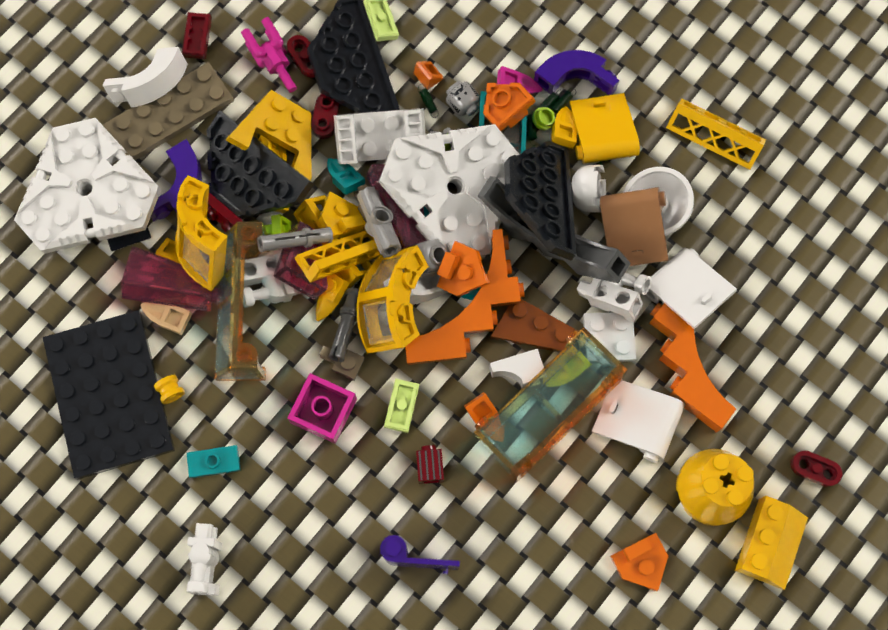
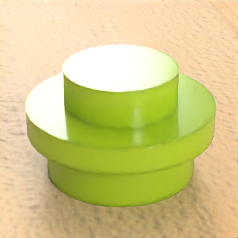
M540 107L533 112L532 120L538 129L546 131L553 126L555 114L550 108Z

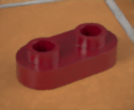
M295 35L287 42V52L301 73L306 77L313 78L315 77L313 69L308 68L311 65L307 54L310 42L302 35ZM297 48L303 49L300 52L295 51Z
M323 94L319 95L316 99L311 127L313 134L317 138L327 139L335 132L333 115L339 114L340 106L338 102ZM325 101H330V102H331V104H330V105H327V106L324 105L323 103H324ZM321 122L327 123L324 127L319 126Z
M800 451L791 458L790 466L792 471L802 478L825 487L836 485L842 479L843 473L839 464L810 451ZM800 460L805 461V463H806V468H805V469H803V468L800 467V465H799ZM824 470L829 471V479L824 477Z

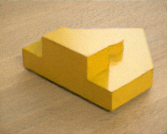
M329 192L318 219L322 228L330 227L333 239L364 231L366 222L359 212L358 206Z

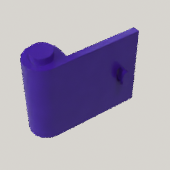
M390 535L381 542V554L390 565L446 569V571H443V574H448V569L459 570L460 561L408 558L407 545L400 536Z

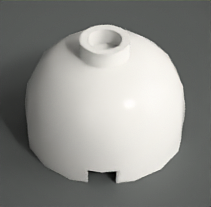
M603 165L583 166L574 173L571 182L572 200L578 209L585 212H601L600 197L606 195V179H601L600 174L605 173Z

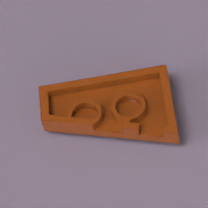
M520 298V304L508 306L491 335V339H502L515 344H526L565 354L568 352L579 331Z

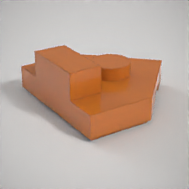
M487 83L486 103L483 114L500 131L507 126L511 129L529 114L527 109L536 101L520 83Z
M454 241L451 251L445 252L437 275L440 278L436 287L453 295L463 296L469 293V291L490 284L488 275L485 274L481 262L480 252L463 243Z
M657 533L610 556L622 580L654 591L659 590L668 554Z

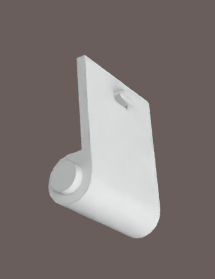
M683 248L651 276V285L646 296L655 303L662 301L695 329L737 291V288L700 259L699 254L694 249Z
M613 378L592 432L638 448L644 454L643 458L657 463L658 460H664L685 404L677 398Z

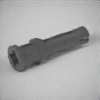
M346 289L345 295L347 297L344 306L339 311L341 320L328 356L333 361L338 362V358H340L339 362H343L345 359L352 331L357 321L356 307L359 289Z

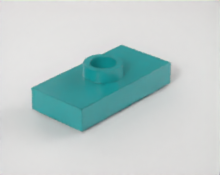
M237 445L187 452L188 472L191 479L241 471Z

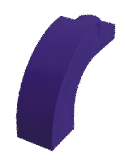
M584 50L564 51L550 57L535 71L534 81L549 94L555 92L567 80L575 78L585 79L593 83L607 95H613L619 83L613 72L604 69L606 64L605 58Z
M186 139L166 151L175 166L176 179L173 186L166 193L158 197L151 215L153 221L166 218L172 210H175L177 213L178 191L188 175L202 181L200 163Z

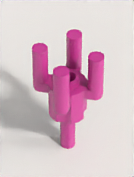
M265 17L261 23L266 29L265 34L270 41L259 46L249 28L243 29L241 34L260 68L266 67L270 74H278L288 92L292 93L297 87L285 69L290 62L286 57L287 51L283 46V39L270 18Z

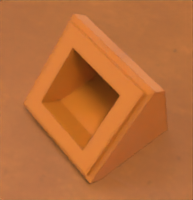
M418 61L416 63L414 75L422 85L426 86L427 90L442 81V74L431 61Z

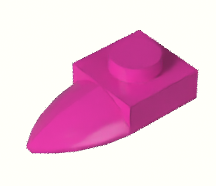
M501 66L498 70L497 84L520 83L530 94L543 90L534 79L521 72Z

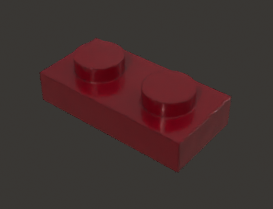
M209 193L207 217L210 220H216L221 224V228L226 234L233 235L239 240L245 234V223Z

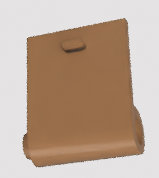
M659 187L600 197L606 244L608 247L619 249L631 263L630 266L669 260L661 213L662 206H666L665 192H660Z

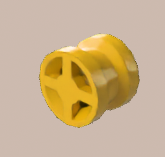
M176 375L166 376L154 384L156 392L161 394L160 400L164 405L180 399L185 394L184 389L178 385L179 380Z

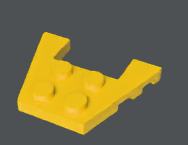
M270 90L226 138V141L245 151L249 148L254 132L294 153L295 156L291 166L311 181V112Z

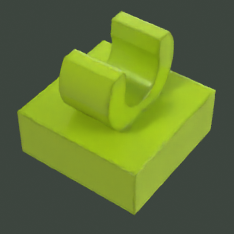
M281 214L272 215L271 224L263 226L264 236L291 232V221Z

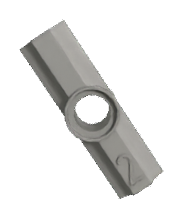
M366 187L357 194L367 221L365 230L374 238L379 253L384 258L392 257L402 248L391 223L393 213L384 206L380 194L375 187Z

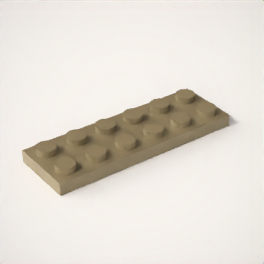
M207 62L182 77L178 84L161 98L142 106L131 107L104 123L103 126L125 149V154L137 160L234 102V99L211 64Z

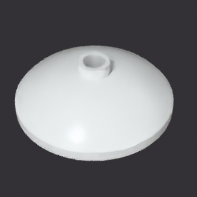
M652 167L635 175L628 182L623 193L659 187L660 192L664 191L666 206H664L661 213L665 236L679 230L690 218L694 207V193L689 181L680 172L668 167Z

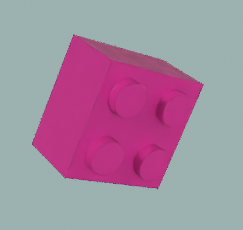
M309 373L287 419L291 424L336 444L357 401L356 394Z

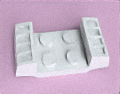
M424 108L333 115L339 164L387 159L395 138L426 134Z

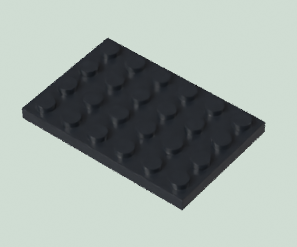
M139 310L43 337L74 479H82L175 451L164 404L160 400L161 394L156 392L154 384L158 380L142 315Z

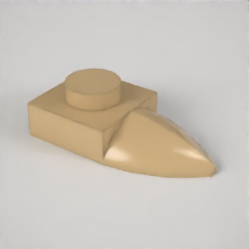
M153 300L141 303L140 305L145 315L151 321L179 335L183 334L192 315L191 311L165 301Z

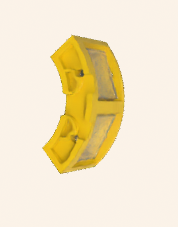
M188 175L182 182L177 195L176 254L187 274L202 287L212 291L224 276L228 236L217 230L207 219L209 185Z
M418 245L401 249L392 257L384 258L383 255H380L370 265L362 279L356 309L359 334L367 354L404 348L420 335L415 324L413 305L410 304L411 290L415 289L418 279L429 266Z

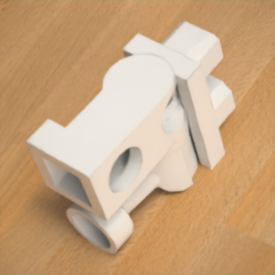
M277 253L275 256L269 255L234 261L231 271L236 288L240 290L243 306L245 308L255 304L256 300L268 299L275 304L289 302L294 295L302 293L305 290L302 277L291 279L289 273L297 272L298 263L294 259L295 256L284 257L283 253ZM263 283V288L254 291L250 287H247L249 285Z
M625 273L619 283L596 278L591 283L583 280L578 285L577 291L580 296L588 299L592 307L620 314L626 320L634 322L643 306L639 294H647L651 285V277L643 274L635 277ZM623 285L634 287V291L624 288Z
M196 523L195 537H188L187 545L192 547L190 553H188V558L192 562L190 581L187 584V592L191 594L219 596L220 585L213 583L214 567L219 561L217 551H222V543L217 540L218 528L213 527L212 524Z

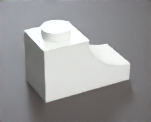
M538 349L492 362L489 366L492 378L498 376L512 378L521 385L522 389L526 387L529 390L543 386L542 382H545L547 378Z

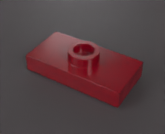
M188 12L182 47L184 58L206 59L212 22L211 14Z

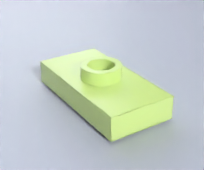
M364 0L363 4L376 41L397 40L399 33L387 0Z
M395 378L384 428L409 433L420 384Z

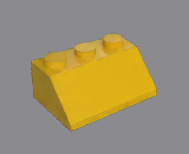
M769 496L758 499L735 571L785 590L808 517L793 506Z

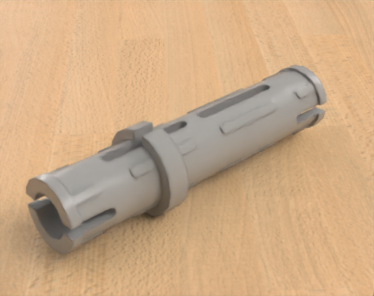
M330 227L313 230L303 228L302 231L261 235L257 238V245L260 252L297 246L309 248L313 244L331 243L333 241V233Z

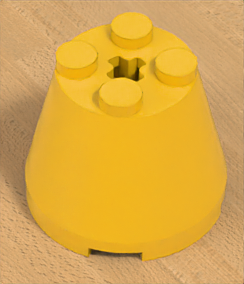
M707 449L694 454L682 465L676 480V491H678L679 499L685 508L684 510L693 519L711 526L725 525L739 519L750 507L754 495V473L752 468L738 456L721 449Z

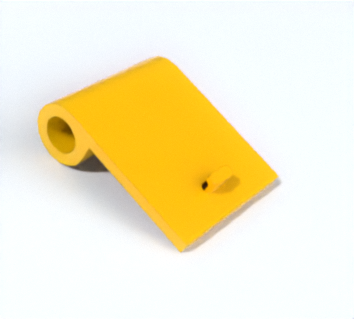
M624 93L569 102L579 136V145L575 146L576 158L581 160L582 164L639 155V139Z

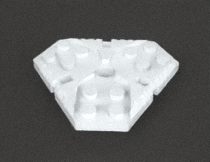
M96 118L52 128L45 145L46 147L43 149V154L36 166L37 174L31 178L30 185L23 197L24 200L21 202L14 219L34 244L46 254L90 243V238L93 237L101 241L146 230L161 192L160 187L130 155L125 154V149ZM47 175L50 176L49 181L45 180ZM93 223V228L88 229L87 224Z
M495 124L451 130L448 134L443 135L441 132L395 138L379 183L408 218L412 216L418 224L415 227L427 241L437 240L441 242L447 252L451 251L454 241H458L478 250L481 256H486L492 250V231L499 229L501 220L478 197V194L490 176L497 177L505 185L504 163L510 156L520 154ZM450 143L451 150L445 151L444 144ZM448 183L456 185L457 194L449 192L447 188ZM423 206L430 212L426 217L420 211Z

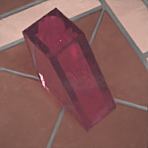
M300 221L288 233L302 231L303 228H310V230H313V228ZM322 243L313 244L309 248L297 246L282 249L273 276L308 297L316 299L327 290V277L310 283L294 258L297 254L322 246ZM308 258L306 262L311 267L315 260Z

